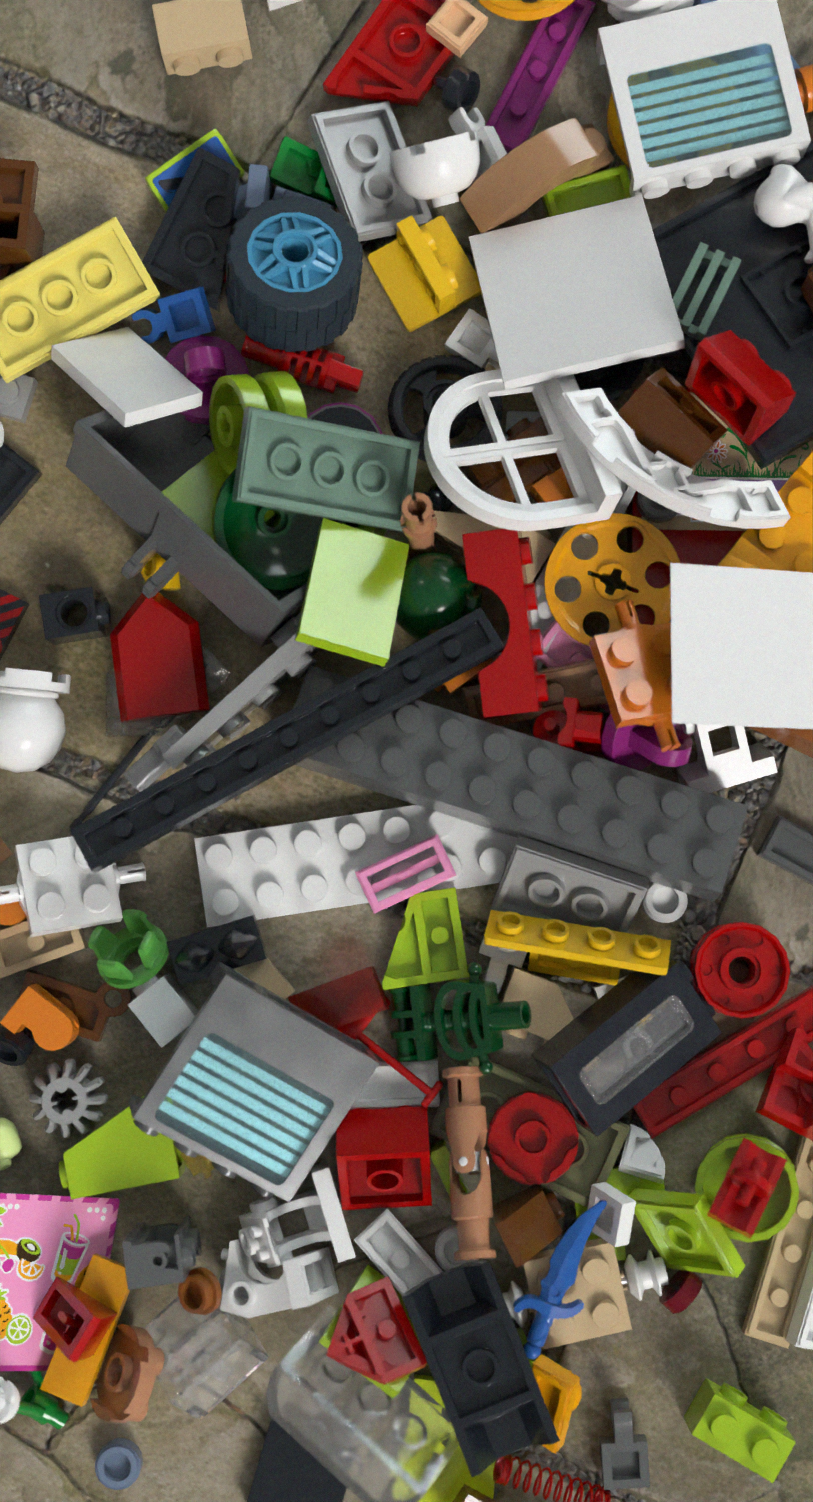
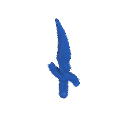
M601 1200L581 1214L566 1231L550 1259L548 1274L540 1281L542 1287L540 1296L534 1294L523 1295L513 1303L512 1307L515 1312H521L527 1308L537 1310L526 1339L528 1342L523 1346L528 1359L534 1360L540 1356L541 1347L545 1344L550 1331L549 1328L552 1326L554 1319L573 1317L584 1308V1303L581 1299H576L571 1303H562V1298L576 1281L578 1265L585 1244L598 1217L607 1205L605 1200Z

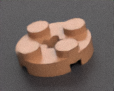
M120 1324L116 1326L119 1330L112 1336L94 1383L97 1384L98 1399H90L95 1414L101 1420L124 1424L129 1421L140 1422L145 1418L155 1377L163 1369L164 1353L161 1348L154 1346L150 1333L143 1327Z

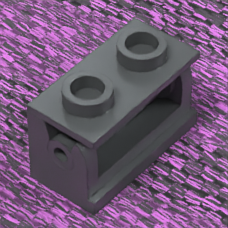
M185 1216L180 1225L167 1223L146 1226L145 1222L136 1223L122 1241L128 1290L185 1282L192 1267L196 1266V1256H201L202 1253L200 1232L198 1228L191 1227L190 1216Z

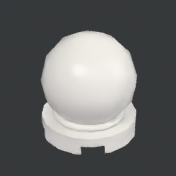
M5 668V671H0L1 769L16 773L35 771L50 763L60 751L66 734L64 712L55 699L59 698V694H70V675H58V681L52 682V672Z

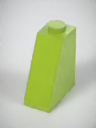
M166 1095L165 1100L173 1104V1099ZM128 1106L63 1153L64 1160L59 1162V1176L63 1188H69L72 1200L179 1179L186 1171L183 1154L174 1146V1140L161 1133L155 1137L140 1130L134 1124L130 1106Z

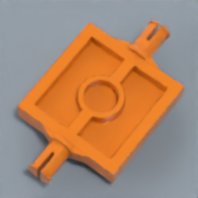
M631 599L627 602L626 600L621 601L614 608L617 611L622 629L618 632L595 635L589 642L615 727L620 728L636 724L654 726L661 751L674 750L681 744L678 741L672 723L671 622L658 625L640 624L634 607V601Z

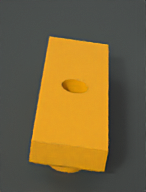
M97 1253L92 1255L79 1289L118 1314L93 1356L79 1362H73L68 1360L60 1349L56 1347L40 1387L41 1390L80 1407L86 1405L130 1293L127 1286L125 1265Z

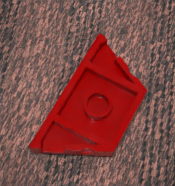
M382 0L323 82V91L329 95L379 102L389 101L393 104L418 107L434 85V77L441 75L455 55L426 32L427 22L446 0Z

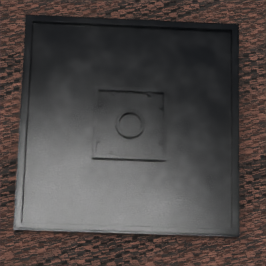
M813 141L809 143L804 157L792 165L807 182H810L813 178ZM774 165L762 168L653 229L672 299L700 242L709 245L707 250L713 253L717 249L725 252L724 257L732 260L733 256L742 260L705 338L732 330L740 339H746L751 342L757 349L759 357L772 370L782 372L789 379L792 389L796 392L788 411L750 446L742 441L761 470L813 440V312L800 290L808 275V270L813 266V263L808 264L804 260L810 250L807 227L803 223H795L786 227H772L762 222L754 210L755 193L759 186L770 176ZM701 263L677 312L679 319H683L709 264ZM717 270L691 324L697 327L700 326L726 273L725 271ZM683 333L684 348L679 349V351L691 367L697 346L701 341Z

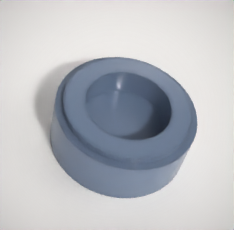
M116 1438L107 1442L100 1450L95 1461V1473L99 1481L105 1487L113 1490H122L131 1486L137 1480L143 1465V1457L139 1447L134 1442L125 1438Z

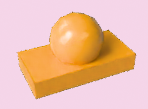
M540 1354L533 1361L531 1368L560 1440L552 1445L542 1446L556 1454L564 1445L572 1411L577 1408L582 1398L580 1377L573 1374L571 1370L565 1369L553 1360Z

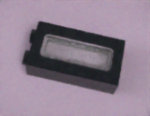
M669 959L666 975L640 971L631 972L531 1054L575 1121L596 1137L601 1135L722 1033L712 1018L716 1015L714 1008L707 1003L701 994H697L691 985V982L694 980L691 971L679 959Z

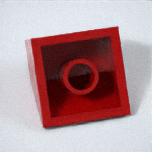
M732 330L707 337L698 344L685 381V385L748 446L788 411L796 395L789 379L782 372L772 370L759 357L755 346L746 339H740Z
M404 1105L397 1108H355L349 1110L336 1130V1158L342 1210L432 1206L427 1108Z

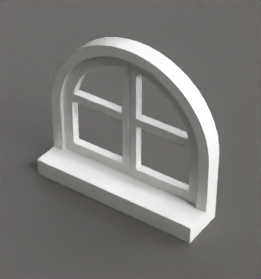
M500 369L476 373L457 381L445 390L431 411L424 435V452L430 473L438 487L456 506L484 523L508 530L538 531L609 520L623 494L616 476L596 459L579 440L556 404L561 393L580 390L574 374L505 390ZM532 392L549 435L506 441L490 397ZM478 401L494 443L450 449L449 432L452 422L464 408ZM556 453L574 498L530 504L513 459ZM501 461L517 503L504 501L485 493L471 483L460 471L459 467Z

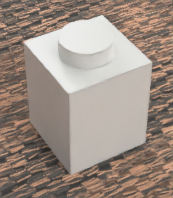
M170 974L160 979L155 975L146 983L135 987L132 991L137 998L128 1004V1007L161 1048L188 1028L199 1012Z

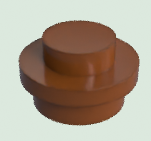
M205 1267L191 1269L185 1282H181L178 1285V1298L183 1308L191 1314L207 1315L219 1307L222 1293L217 1277Z

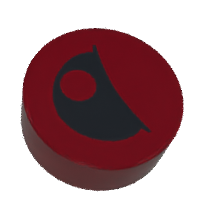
M679 1270L668 1281L669 1284L664 1286L659 1302L673 1314L684 1311L698 1296L702 1288V1278L695 1272Z

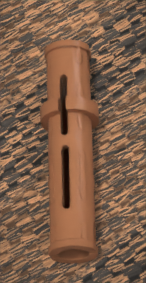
M419 492L415 493V501H412L411 495H408L402 503L400 522L401 527L406 525V527L402 528V531L408 538L410 558L426 552H437L434 541L437 518L432 519V517H435V512L432 509V502L429 497Z

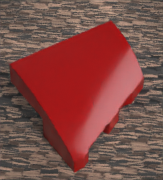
M795 1027L790 1031L772 1067L756 1112L813 1141V1050L804 1041L808 1036L806 1032Z

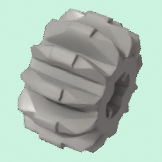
M69 1058L65 1060L63 1070L57 1063L53 1062L47 1066L49 1077L44 1075L35 1077L33 1082L42 1091L30 1094L29 1102L42 1104V1108L35 1111L32 1116L34 1120H39L45 1115L49 1118L45 1125V1132H53L60 1124L62 1137L69 1138L73 1134L74 1126L81 1134H85L91 1129L88 1119L97 1122L102 1119L104 1114L95 1105L106 1103L108 1095L105 1093H95V1088L102 1085L105 1080L102 1076L96 1077L92 1081L87 1078L92 1071L93 1066L91 1064H84L77 1073L75 1059ZM70 1088L76 1093L72 1100H78V1104L74 1103L70 1107H66L61 1102L65 1099V1096H60V1093Z

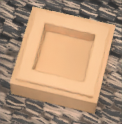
M446 0L427 22L426 32L460 58L487 26L488 17L466 0Z

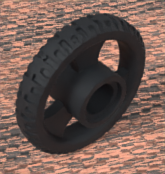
M435 355L434 358L430 356L421 359V362L417 361L409 366L408 370L403 371L398 380L395 381L389 395L388 419L393 435L420 442L418 459L426 462L424 435L431 411L442 393L456 383L449 379L437 381V374H454L465 378L476 373L485 372L486 370L473 364V362L468 361L466 358L462 359L460 356ZM409 392L418 393L423 397V421L425 427L417 433L410 431L403 415L404 402ZM490 397L497 419L501 425L503 415L502 397ZM478 401L464 408L456 416L450 427L449 439L463 432L467 424V418L479 419L484 422V425L474 437L461 444L450 446V449L492 443L493 439Z

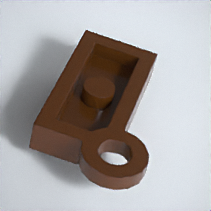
M33 970L26 972L18 996L19 999L28 986L38 983L77 1016L80 1024L77 1036L96 1042L102 1041L109 1017L122 1015L129 1009L128 1004L132 1002L130 989L114 988L105 982L97 991ZM110 990H116L121 994L122 1000L118 1007H111L106 1003L105 997Z

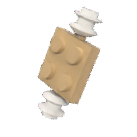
M602 1238L587 1241L578 1265L576 1281L562 1298V1303H571L576 1299H581L584 1303V1308L573 1317L554 1319L542 1349L632 1330L624 1291L628 1290L626 1284H628L630 1293L639 1301H642L643 1293L646 1289L653 1288L659 1296H662L661 1286L669 1284L663 1258H654L651 1249L647 1252L646 1260L637 1262L631 1254H628L624 1263V1275L623 1270L619 1271L614 1246ZM555 1248L541 1251L523 1264L529 1292H526L525 1295L534 1294L540 1296L542 1289L540 1281L549 1272L550 1259ZM511 1281L509 1291L502 1294L512 1319L523 1328L528 1318L527 1310L515 1312L512 1307L513 1303L523 1296L522 1288L514 1281ZM528 1308L529 1313L534 1312V1315H536L537 1310Z

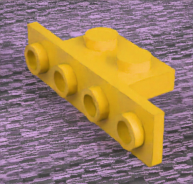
M496 910L490 911L484 935V944L530 952L528 971L614 986L618 984L620 968L657 975H666L668 971L671 940L656 938L652 935H637L614 931L605 927H590L567 923L558 919L549 920L520 915L511 911L502 912Z

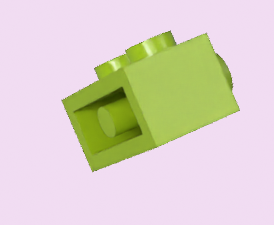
M705 1378L683 1417L691 1434L773 1483L796 1443L786 1428L788 1421L768 1407L763 1406L762 1410H759L746 1402L748 1400L747 1396L735 1387L725 1382L722 1386H719Z

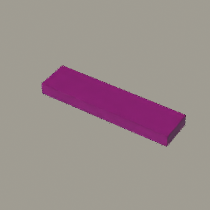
M575 0L562 11L539 19L485 125L494 127L507 153L530 139L595 10L596 3L590 0Z

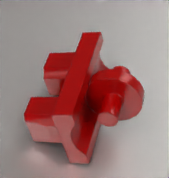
M564 697L563 706L567 716L563 712L553 710L541 714L535 720L533 726L535 738L588 755L604 757L601 751L602 732L605 726L604 714L601 712L583 711L578 698Z
M743 1138L707 1216L751 1238L787 1160L781 1156L771 1154L755 1145L752 1141Z

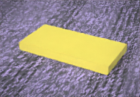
M116 216L0 280V374L6 383L50 360L52 345L95 335L161 298L158 289Z

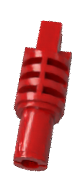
M246 334L241 355L245 358L278 368V371H285L292 375L296 382L332 394L335 387L358 393L364 377L362 370L344 364L346 356L320 347L312 351H295V353L285 352V350L280 349L273 350L265 347L264 344L258 341L255 342Z

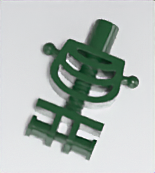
M472 962L467 967L469 979L451 981L440 988L435 1000L434 1012L430 983L388 989V994H391L393 1011H388L389 1019L398 1018L399 1030L390 1032L391 1039H396L398 1056H395V1059L398 1062L418 1059L419 1062L437 1058V1033L438 1040L449 1057L455 1060H466L478 1056L479 1071L483 1074H489L493 1070V1064L489 1061L487 1054L503 1048L502 1030L528 1029L530 1027L532 1015L529 1003L525 1000L498 1002L496 983L479 980L482 968L477 962ZM409 991H410L411 1006H412V1008H410ZM413 1017V1029L408 1027V1018ZM414 1038H415V1041H416L417 1054H416V1052H415Z

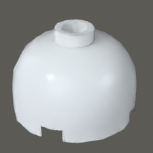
M476 130L389 152L395 177L405 193L417 200L432 199L434 208L458 202L457 192H461L472 185L478 176L481 163Z

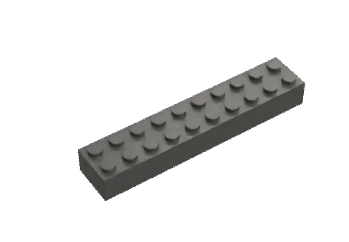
M309 665L294 708L349 678ZM417 699L295 764L296 766L516 838L520 835L647 877L651 882L712 902L722 894L748 808L747 805Z

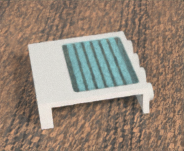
M717 0L598 28L596 53L599 65L605 64L632 175L629 187L631 197L643 195L645 199H653L665 195L672 188L687 185L689 189H696L710 184L714 178L730 175L733 179L743 178L753 174L757 168L770 165L775 166L777 164L792 166L804 157L811 138L777 0Z

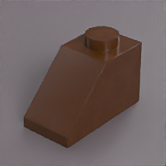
M535 1184L493 1205L495 1226L516 1268L525 1264L563 1233L558 1219L565 1216L555 1193L551 1191L545 1194L540 1185Z

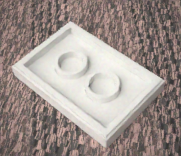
M129 327L52 345L51 359L125 428L202 406L203 392Z

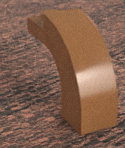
M576 118L569 119L538 133L511 150L487 169L459 199L481 233L510 227L532 204L546 193L571 179L605 170L612 163L614 157L607 148L603 135L594 128L592 123L580 125Z

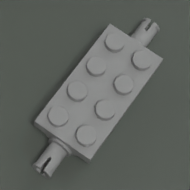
M301 612L297 616H293L271 636V640L279 649L188 732L180 725L172 726L152 745L151 749L123 773L135 789L141 792L148 788L170 767L173 769H183L216 751L214 746L223 738L229 737L231 740L235 738L251 723L247 716L257 707L268 708L284 693L280 686L291 676H295L296 679L301 678L307 673L309 665L314 666L317 663L313 656L320 649L295 641Z

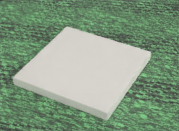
M642 195L469 236L470 248L505 390L684 348V336Z

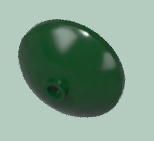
M235 469L224 481L214 503L212 513L214 541L265 589L284 590L306 584L319 526L323 518L232 501ZM273 509L276 519L271 525H266L264 516L267 511ZM328 519V520H332V521H335V522H338V523H341V524H345V522H343V521Z

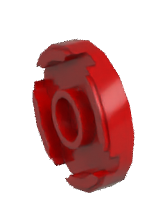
M528 1091L511 1096L497 1108L489 1123L488 1146L493 1162L505 1176L520 1184L538 1185L555 1181L569 1170L577 1155L579 1133L574 1117L561 1101L547 1093Z

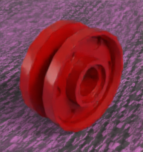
M745 922L716 925L701 935L691 950L688 969L694 977L691 985L697 994H701L707 1003L714 1008L715 1012L738 1018L759 1016L776 1006L787 990L790 976L787 952L778 938L762 926ZM736 957L743 958L748 964V974L741 982H735L729 975V965Z

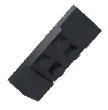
M489 1260L464 1263L421 1281L402 1295L472 1477L481 1474L496 1459L527 1446L552 1445L560 1441Z

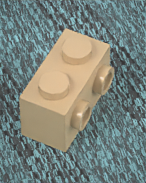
M174 0L152 5L161 55L167 75L190 76L198 73L203 68L218 65L224 68H231L240 65L244 60L253 59L241 0Z

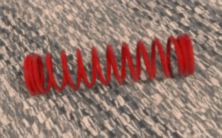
M508 1454L498 1458L494 1465V1482L505 1486L508 1484L512 1473L513 1461L518 1460L519 1466L512 1482L513 1489H516L521 1480L522 1466L527 1463L529 1470L523 1482L522 1490L524 1493L529 1490L531 1485L533 1468L538 1467L539 1473L533 1485L534 1497L538 1495L541 1489L542 1473L548 1470L549 1477L543 1489L544 1500L550 1496L553 1475L558 1474L560 1479L554 1489V1502H558L561 1497L563 1479L565 1477L569 1478L570 1483L565 1490L563 1502H566V1499L567 1502L571 1501L573 1482L575 1480L579 1481L580 1486L576 1491L573 1502H577L579 1493L578 1502H582L583 1486L585 1484H588L590 1489L584 1502L588 1501L589 1496V1502H603V1494L604 1502H611V1491L604 1490L603 1486L599 1484L592 1486L589 1480L582 1483L579 1477L572 1479L569 1473L562 1476L559 1470L552 1472L549 1467L542 1469L539 1463L531 1466L529 1460H524L521 1463L518 1456L512 1458V1455ZM598 1487L593 1497V1489Z

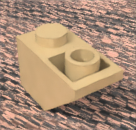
M512 966L499 1002L527 1001L531 1009L532 1019L528 1029L502 1031L521 1039H526L529 1032L545 1038L543 1043L545 1044L573 1021V1016L556 982Z

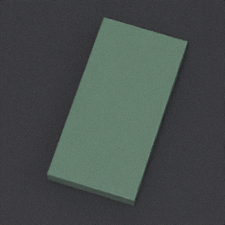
M249 406L244 408L232 501L403 532L402 528L406 527V525L401 527L402 503L408 495H411V498L413 495L420 442Z

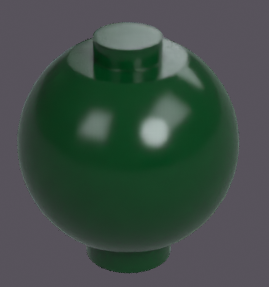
M440 552L418 554L406 561L396 623L407 634L421 640L479 609L482 603V593L476 592V584L467 580L466 566L455 557Z

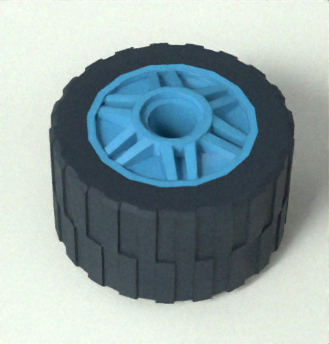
M281 197V199L277 200L270 199L246 211L244 216L237 220L232 227V234L228 236L226 244L227 306L229 312L234 317L236 325L243 329L249 338L273 350L280 349L285 350V352L294 353L295 351L305 350L307 352L334 342L336 337L342 335L348 329V324L350 321H353L356 314L363 266L362 245L359 244L357 232L349 225L348 220L341 213L332 210V207L303 197L302 199Z

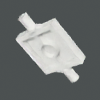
M73 836L15 845L14 851L18 868L16 884L0 886V905L19 902L27 917L30 937L121 922L123 916L118 895L120 884L146 881V871H143L145 868L143 862L117 867L116 863L94 874L90 870Z

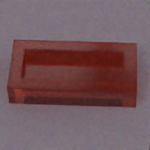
M374 966L288 997L290 1003L335 1029L389 1009Z

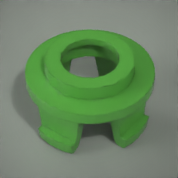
M136 909L123 910L122 916L126 924L125 928L116 934H112L105 927L97 925L88 942L90 949L94 950L98 958L97 967L101 977L108 985L114 988L129 989L146 983L161 970L168 957L167 937L160 928L152 925L146 919L147 915L143 911ZM138 950L143 964L135 969L128 970L124 966V962L131 953Z

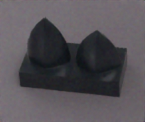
M255 915L166 942L179 986L209 977L218 962L225 964L231 969H235L268 958Z

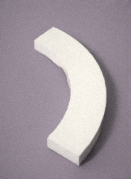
M601 387L561 393L556 402L569 426L595 458L627 485L658 504L700 521L735 528L766 529L783 527L791 518L771 480L736 481L718 478L712 481L693 475L691 468L674 461L659 451L656 454L652 453L638 442L634 434L635 431L619 416Z

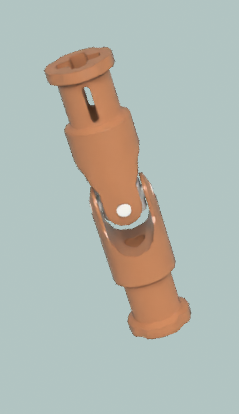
M461 1066L442 1070V1077L447 1079L449 1107L445 1109V1124L448 1141L452 1148L449 1157L451 1216L453 1220L457 1221L458 1251L454 1252V1260L497 1258L496 1250L491 1248L489 1219L494 1215L489 1158L484 1149L487 1135L486 1107L481 1105L479 1077L483 1073L479 1071V1066ZM481 1172L477 1188L467 1194L460 1184L459 1173L477 1175Z

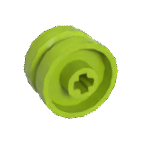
M285 371L264 372L257 374L254 378L248 374L226 375L219 377L213 386L209 406L211 439L216 457L223 470L229 475L237 466L244 408L250 406L307 418L306 405L301 389L294 377Z
M745 1132L728 1135L710 1147L700 1162L695 1192L696 1194H704L710 1206L712 1205L743 1138L752 1141L755 1145L771 1154L786 1159L787 1162L753 1236L748 1238L722 1224L730 1239L749 1243L767 1240L785 1229L796 1212L799 1186L794 1164L784 1149L766 1136Z

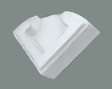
M630 1124L631 1127L627 1135L618 1171L663 1184L665 1162L659 1148L646 1131Z

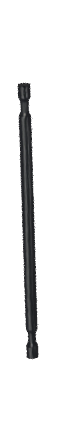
M204 662L205 670L209 666L206 662ZM167 717L154 719L84 807L81 815L69 826L71 829L80 825L87 815L93 812Z

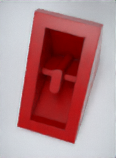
M56 1276L35 1312L33 1319L68 1360L79 1362L95 1354L118 1313L68 1281Z

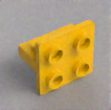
M412 215L396 223L397 239L370 253L367 257L370 267L408 332H413L482 294L478 276L444 216H438L420 227Z

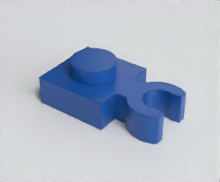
M203 286L157 299L161 310L160 313L157 310L148 308L139 310L132 315L133 321L145 318L151 322L152 332L141 337L147 344L160 340L165 331L168 333L170 343L216 330Z

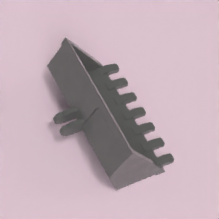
M106 410L76 421L73 429L75 437L66 467L146 541L125 563L121 573L130 580L138 575L144 566L158 553L166 562L142 587L141 592L148 599L156 595L179 571L259 647L272 643L271 636L293 616L295 617L301 612L307 583L283 599H280L270 589H265L162 493L163 490L214 451L212 439L208 435L211 432L210 425L191 423L185 420L184 415L176 413L125 428ZM276 514L274 519L267 525H271L275 521Z

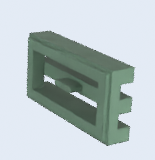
M700 242L673 297L675 309L678 312L701 263L709 264L683 319H679L682 333L700 341L705 338L742 261L734 256L732 260L724 257L725 252L718 249L713 253L707 250L709 245ZM717 270H723L726 273L700 326L697 327L691 324Z

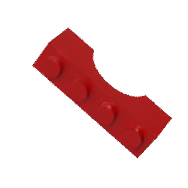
M504 528L462 534L467 580L488 587L495 592L506 607L510 623L509 637L504 650L492 664L478 672L483 717L542 711L541 702L549 701L546 674H538L536 656L543 655L544 651L541 629H533L531 610H538V597L535 582L527 583L525 565L533 564L530 537L522 538L521 531Z

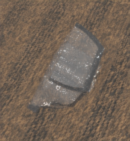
M329 1305L271 1373L266 1392L269 1415L362 1502H419L459 1446L447 1411L410 1377H408L400 1393L396 1397L391 1398L360 1373L326 1356L327 1348L318 1341L337 1312Z

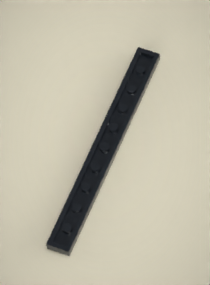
M480 607L390 656L384 667L376 664L70 829V832L90 870L95 874L494 657L504 650V645Z

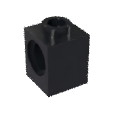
M93 587L39 595L45 640L53 645L107 637L105 624H111L109 603L107 598H101L100 593ZM85 605L88 612L86 620L81 625L70 626L68 623L69 611L74 606Z

